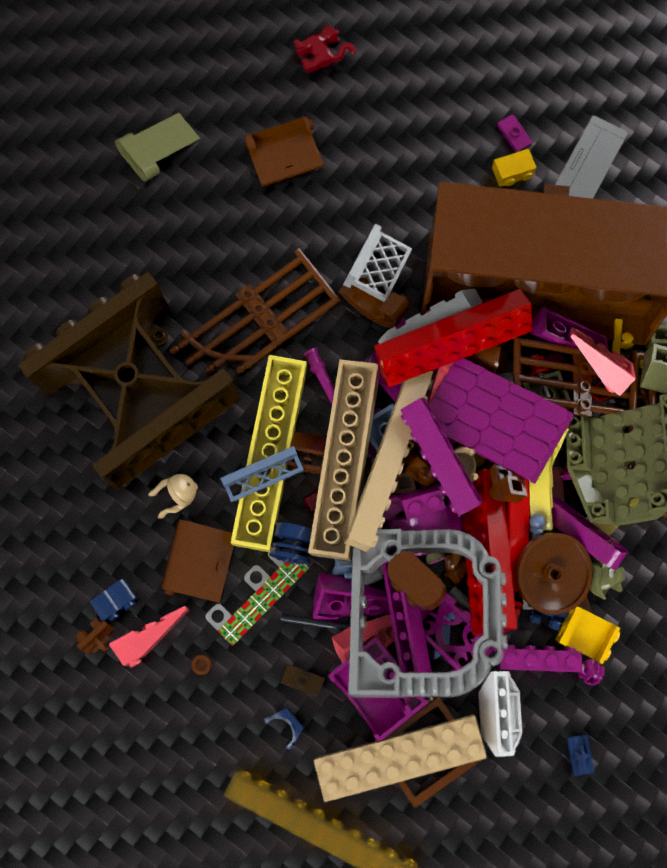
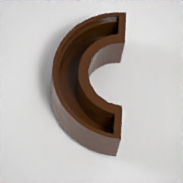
M359 278L358 280L364 284L369 283L366 278ZM343 285L339 290L340 294L360 313L387 328L395 327L409 309L408 302L410 300L403 294L398 295L392 292L383 302L354 285H351L350 288Z

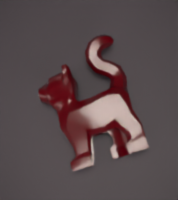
M329 25L324 26L321 33L311 35L305 41H294L298 56H304L308 53H311L313 56L311 59L305 58L301 60L307 73L318 70L321 67H328L333 62L341 60L346 50H350L352 54H355L356 47L351 43H344L339 47L336 55L332 54L327 44L340 43L341 41L337 37L339 30H335Z

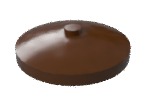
M546 533L531 540L520 553L515 569L516 585L524 601L537 611L553 615L563 614L577 607L588 594L593 576L592 562L584 546L575 538L560 533Z

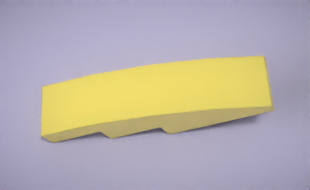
M551 457L536 483L530 482V515L541 514L544 516L546 523L543 530L553 529Z

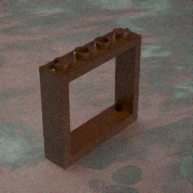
M430 697L427 699L428 703L384 739L396 736L437 706L447 721L454 720V718L439 697ZM481 760L452 767L415 795L412 794L405 781H400L398 784L413 807L416 808Z

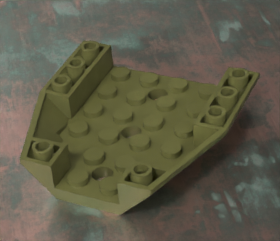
M667 394L660 395V403L593 418L574 415L566 435L567 467L591 523L620 526L657 520L667 512ZM633 426V430L630 433H625L626 427ZM632 461H635L636 466L633 469L628 470V464ZM639 498L638 505L630 507L631 500Z

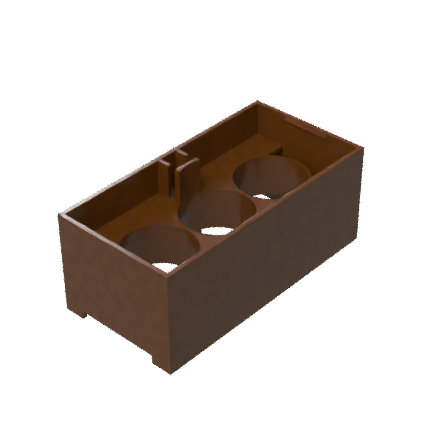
M439 182L428 243L421 316L425 315L426 310L430 311V307L443 300L449 302L456 298L455 294L461 290L475 289L482 302L485 303L521 289L531 303L532 319L542 307H545L606 336L608 342L614 341V321L616 319H623L621 342H624L622 335L629 332L634 338L631 343L646 346L667 316V207L569 196L570 186L544 184L543 193Z

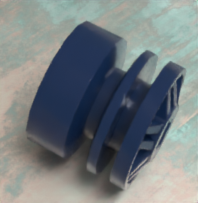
M276 522L273 535L281 539V542H273L271 544L272 547L279 549V551L270 550L269 556L281 562L294 565L310 564V558L304 557L302 554L311 555L308 553L309 549L304 548V545L310 544L312 529L291 523Z

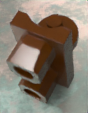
M411 456L405 462L407 468L404 471L422 486L433 485L435 480L438 479L432 475L430 471L431 466L418 456Z
M96 617L90 624L94 629L90 634L83 630L76 635L79 643L77 647L87 655L92 651L96 653L100 648L106 652L108 650L106 643L110 640L108 636L115 631L110 624L105 621L102 622L100 618Z

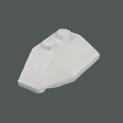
M509 671L490 672L479 691L481 735L496 757L513 756L522 735L520 691L511 678Z

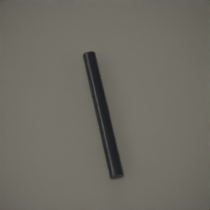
M288 614L281 615V622L341 631L351 627V624Z

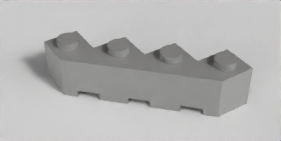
M475 289L461 290L455 294L456 298L449 302L443 300L430 307V312L421 316L419 313L406 320V324L401 328L396 329V327L389 329L378 342L380 344L480 305L483 302Z

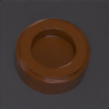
M206 655L196 656L191 663L192 670L198 675L209 673L212 668L211 659Z

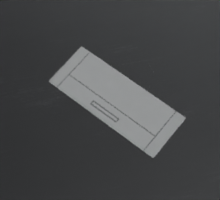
M593 115L555 185L570 186L569 196L593 198L628 132Z

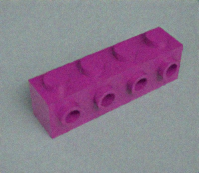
M507 645V649H504L502 661L497 664V669L582 672V652L575 651V647H563V651H555V647L543 646V650H535V646H523V649H515V645Z

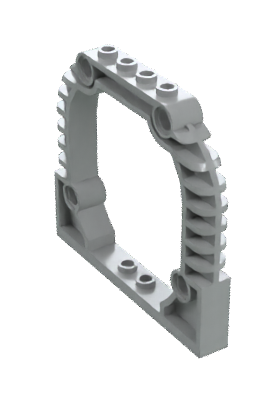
M401 529L377 530L376 535L379 537L374 548L371 547L365 552L353 547L349 695L352 697L403 698V696L450 697L471 691L485 679L492 665H497L502 661L504 649H507V636H503V627H507V616L503 614V606H506V593L502 591V585H506V573H502L498 560L494 557H489L486 549L478 540L464 532L448 529L402 531ZM397 548V552L394 555H388L390 549ZM401 552H412L413 554L454 553L463 555L473 561L474 574L483 585L484 635L474 645L473 661L461 670L448 673H402L401 669L393 663L388 662L379 665L370 654L363 652V629H366L367 625L366 617L364 616V608L367 607V597L364 596L365 574H373L382 564L387 561L390 562L395 555ZM489 565L496 566L493 573L485 572ZM490 648L497 649V655L493 658H488L486 655ZM395 670L394 678L387 680V672Z

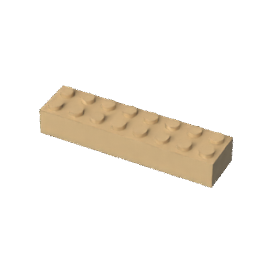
M469 715L389 737L380 742L374 741L315 757L314 763L324 802L487 757L474 715Z

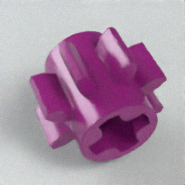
M592 659L584 661L582 672H579V678H583L584 682L588 685L598 684L600 680H603L602 676L605 675L604 666H599V662Z

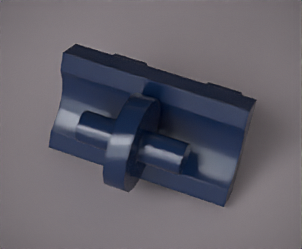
M588 735L567 737L573 776L594 773Z

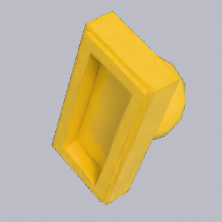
M616 319L614 321L615 335L612 351L614 350L619 354L620 348L626 350L635 345L631 343L634 338L629 332L622 335L624 342H621L623 319Z

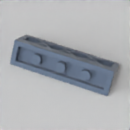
M293 446L221 478V481L231 502H235L303 472L304 469ZM295 459L298 466L297 469L293 471L284 469L287 461ZM271 468L280 470L278 477L275 479L266 477L268 470ZM257 476L262 478L259 486L253 487L248 485L250 478ZM235 484L244 486L242 492L233 497L230 486Z

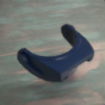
M286 708L271 717L267 716L264 719V723L267 724L271 719L275 718L284 719L289 723L292 728L293 738L291 743H288L285 748L290 750L297 741L304 725L298 721L289 708Z

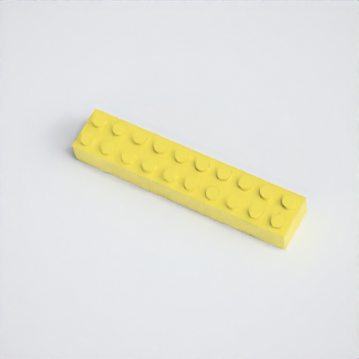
M269 355L246 467L290 448L304 388L307 361ZM271 468L268 470L266 477L275 479L278 477L280 470ZM253 476L250 478L248 485L253 487L259 486L262 478ZM285 480L239 499L231 538L233 546L265 552L272 550L271 544L274 540L273 534L278 520Z

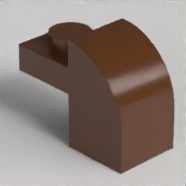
M493 465L489 468L493 486L488 490L494 500L518 503L527 496L524 478L512 476L511 471L499 465Z

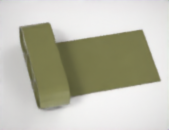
M177 113L136 135L129 133L117 139L115 143L119 152L143 181H147L160 173L159 167L156 164L157 161L200 138L181 114Z

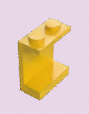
M577 606L569 611L568 617L565 618L555 640L565 646L575 647V650L603 664L604 660L606 661L610 657V648L613 642L615 643L620 636V627Z

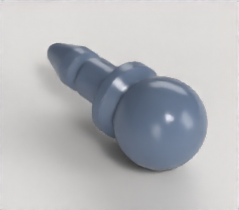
M534 514L529 520L531 526L529 531L532 532V540L540 536V533L544 531L543 527L546 520L541 514Z

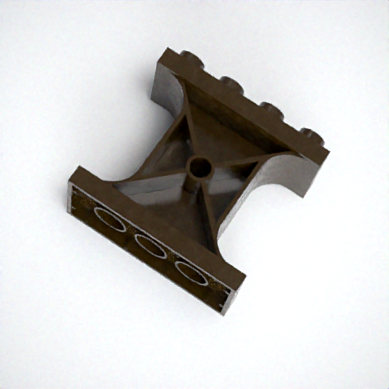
M149 272L142 277L139 274H133L126 278L120 285L121 292L111 299L101 297L94 301L88 308L89 315L79 322L69 320L62 324L56 331L58 337L47 345L37 343L31 346L23 355L25 360L18 365L26 377L47 397L67 384H80L86 387L110 419L115 429V440L111 450L92 466L100 477L117 491L240 400L234 381L224 368L206 381L190 382L178 376L150 340L149 330L151 324L170 308L158 283Z

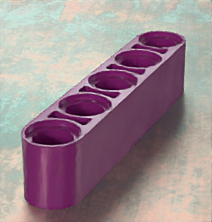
M552 496V524L565 535L578 540L587 552L611 569H618L628 553L627 549L561 499Z

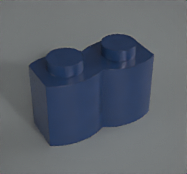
M121 579L92 599L90 604L102 622L109 621L111 623L120 616L118 613L123 609L127 611L134 607L138 597L127 581Z

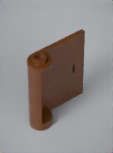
M304 116L244 136L262 187L324 166L312 137L311 130L314 127L311 119H307Z
M179 520L161 589L165 590L164 594L176 596V593H181L220 603L234 547L231 544L232 533Z

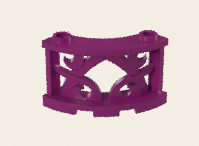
M446 593L437 614L432 612L434 609H421L420 612L422 621L428 615L435 618V622H425L430 624V629L424 630L425 639L453 667L451 669L453 672L464 668L459 664V659L463 657L466 662L468 659L466 652H470L472 655L471 660L466 665L473 661L474 645L482 636L475 635L473 639H470L472 643H469L467 634L472 632L471 615L466 610L464 611L457 604V601ZM449 613L455 615L454 621H448L443 617L445 615V617L449 618ZM464 621L466 625L462 632V638L465 645L451 646L444 644L442 623L457 625ZM435 633L437 644L428 635ZM490 648L486 655L488 656L493 650L496 652L497 649ZM446 652L455 653L454 658L452 659Z

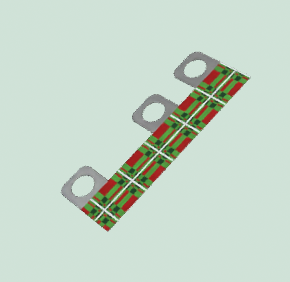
M269 556L280 568L270 577L260 566H253L245 574L244 580L256 592L233 615L222 605L216 604L206 614V620L233 646L309 569L306 564L294 565L284 563ZM254 571H259L263 577L262 581L258 584L252 583L250 580V575ZM215 610H221L224 613V619L219 623L214 622L211 618Z

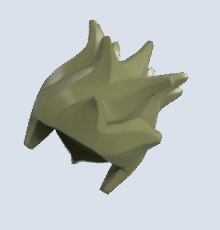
M592 557L594 563H592L591 592L604 600L609 588L622 592L621 582L625 580L624 568L611 569L597 558Z

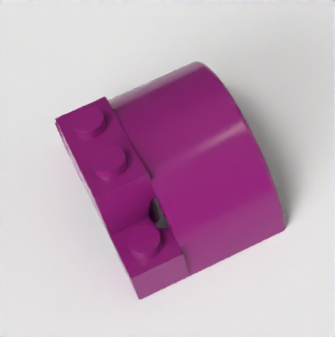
M440 481L434 482V485L400 495H390L391 504L387 511L384 510L382 516L385 518L384 524L386 529H401L402 531L448 529L464 532L463 515L458 516L457 513L455 514L449 505L450 499L440 489ZM403 511L405 517H396L398 513ZM392 548V553L395 554L397 548ZM414 553L415 556H421V555L430 554V553Z
M377 636L363 647V652L370 654L379 665L389 662L399 667L397 660L387 651ZM350 658L328 675L331 681L346 694L358 709L378 742L382 741L428 703L424 697L403 696L404 704L400 698L350 696ZM395 670L387 672V680L394 678Z

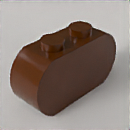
M412 552L398 553L390 560L387 568L388 577L393 581L390 585L398 593L403 591L407 595L405 600L413 607L417 605L422 610H432L443 602L446 594L445 585Z

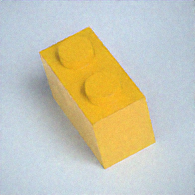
M529 149L495 159L492 166L500 187L504 185L511 186L516 181L522 179L523 181L531 179L537 168Z

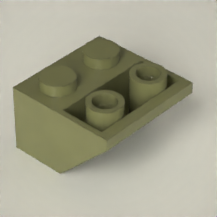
M653 344L645 352L640 387L667 394V347Z

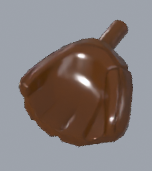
M447 553L445 558L447 570H455L463 555Z

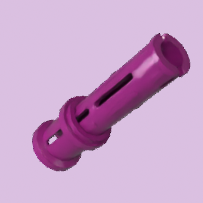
M313 348L305 352L303 358L307 359L311 367L310 371L316 374L330 404H332L335 386L325 369L326 363L321 360L318 354V348Z

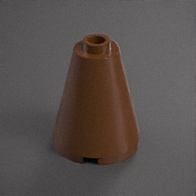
M507 343L497 344L464 359L503 377L500 374L501 372L505 373L507 363V351H504L503 346H507Z

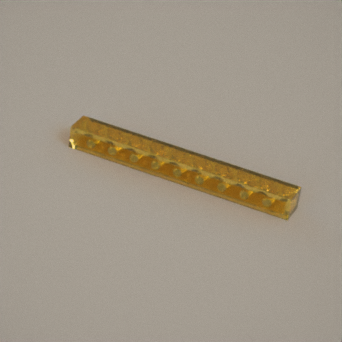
M244 770L235 772L224 794L225 797L357 868H417V863L408 858L405 861L398 857L399 854L388 848L385 851L379 847L380 843L371 838L368 841L361 838L362 834L352 828L350 831L344 829L343 824L338 820L332 819L330 821L324 818L325 814L321 811L307 809V804L298 799L295 802L287 798V793L279 789L275 792L269 788L270 784L263 780L257 782L251 779L252 775Z

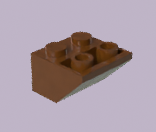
M294 432L290 447L294 446L304 469L303 472L321 475L327 437ZM295 459L287 461V469L295 470L298 468Z

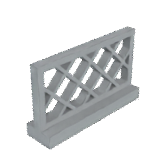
M375 224L343 285L348 288L354 285L385 302L412 248L380 232L382 227ZM379 240L387 242L388 246L382 247ZM396 249L404 251L405 255L398 256ZM391 250L393 257H387L384 251ZM379 252L382 258L375 259L373 253ZM396 261L398 267L392 268L389 262ZM385 263L387 269L380 270L378 264ZM366 265H373L376 271L369 272ZM389 273L392 280L386 281L383 274ZM378 275L381 282L374 283L371 276ZM366 277L369 284H364L358 280L359 278ZM383 286L386 294L384 295L379 292L376 287Z

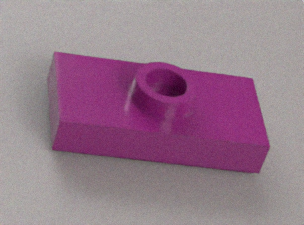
M514 114L498 122L497 126L515 153L532 145L533 142Z

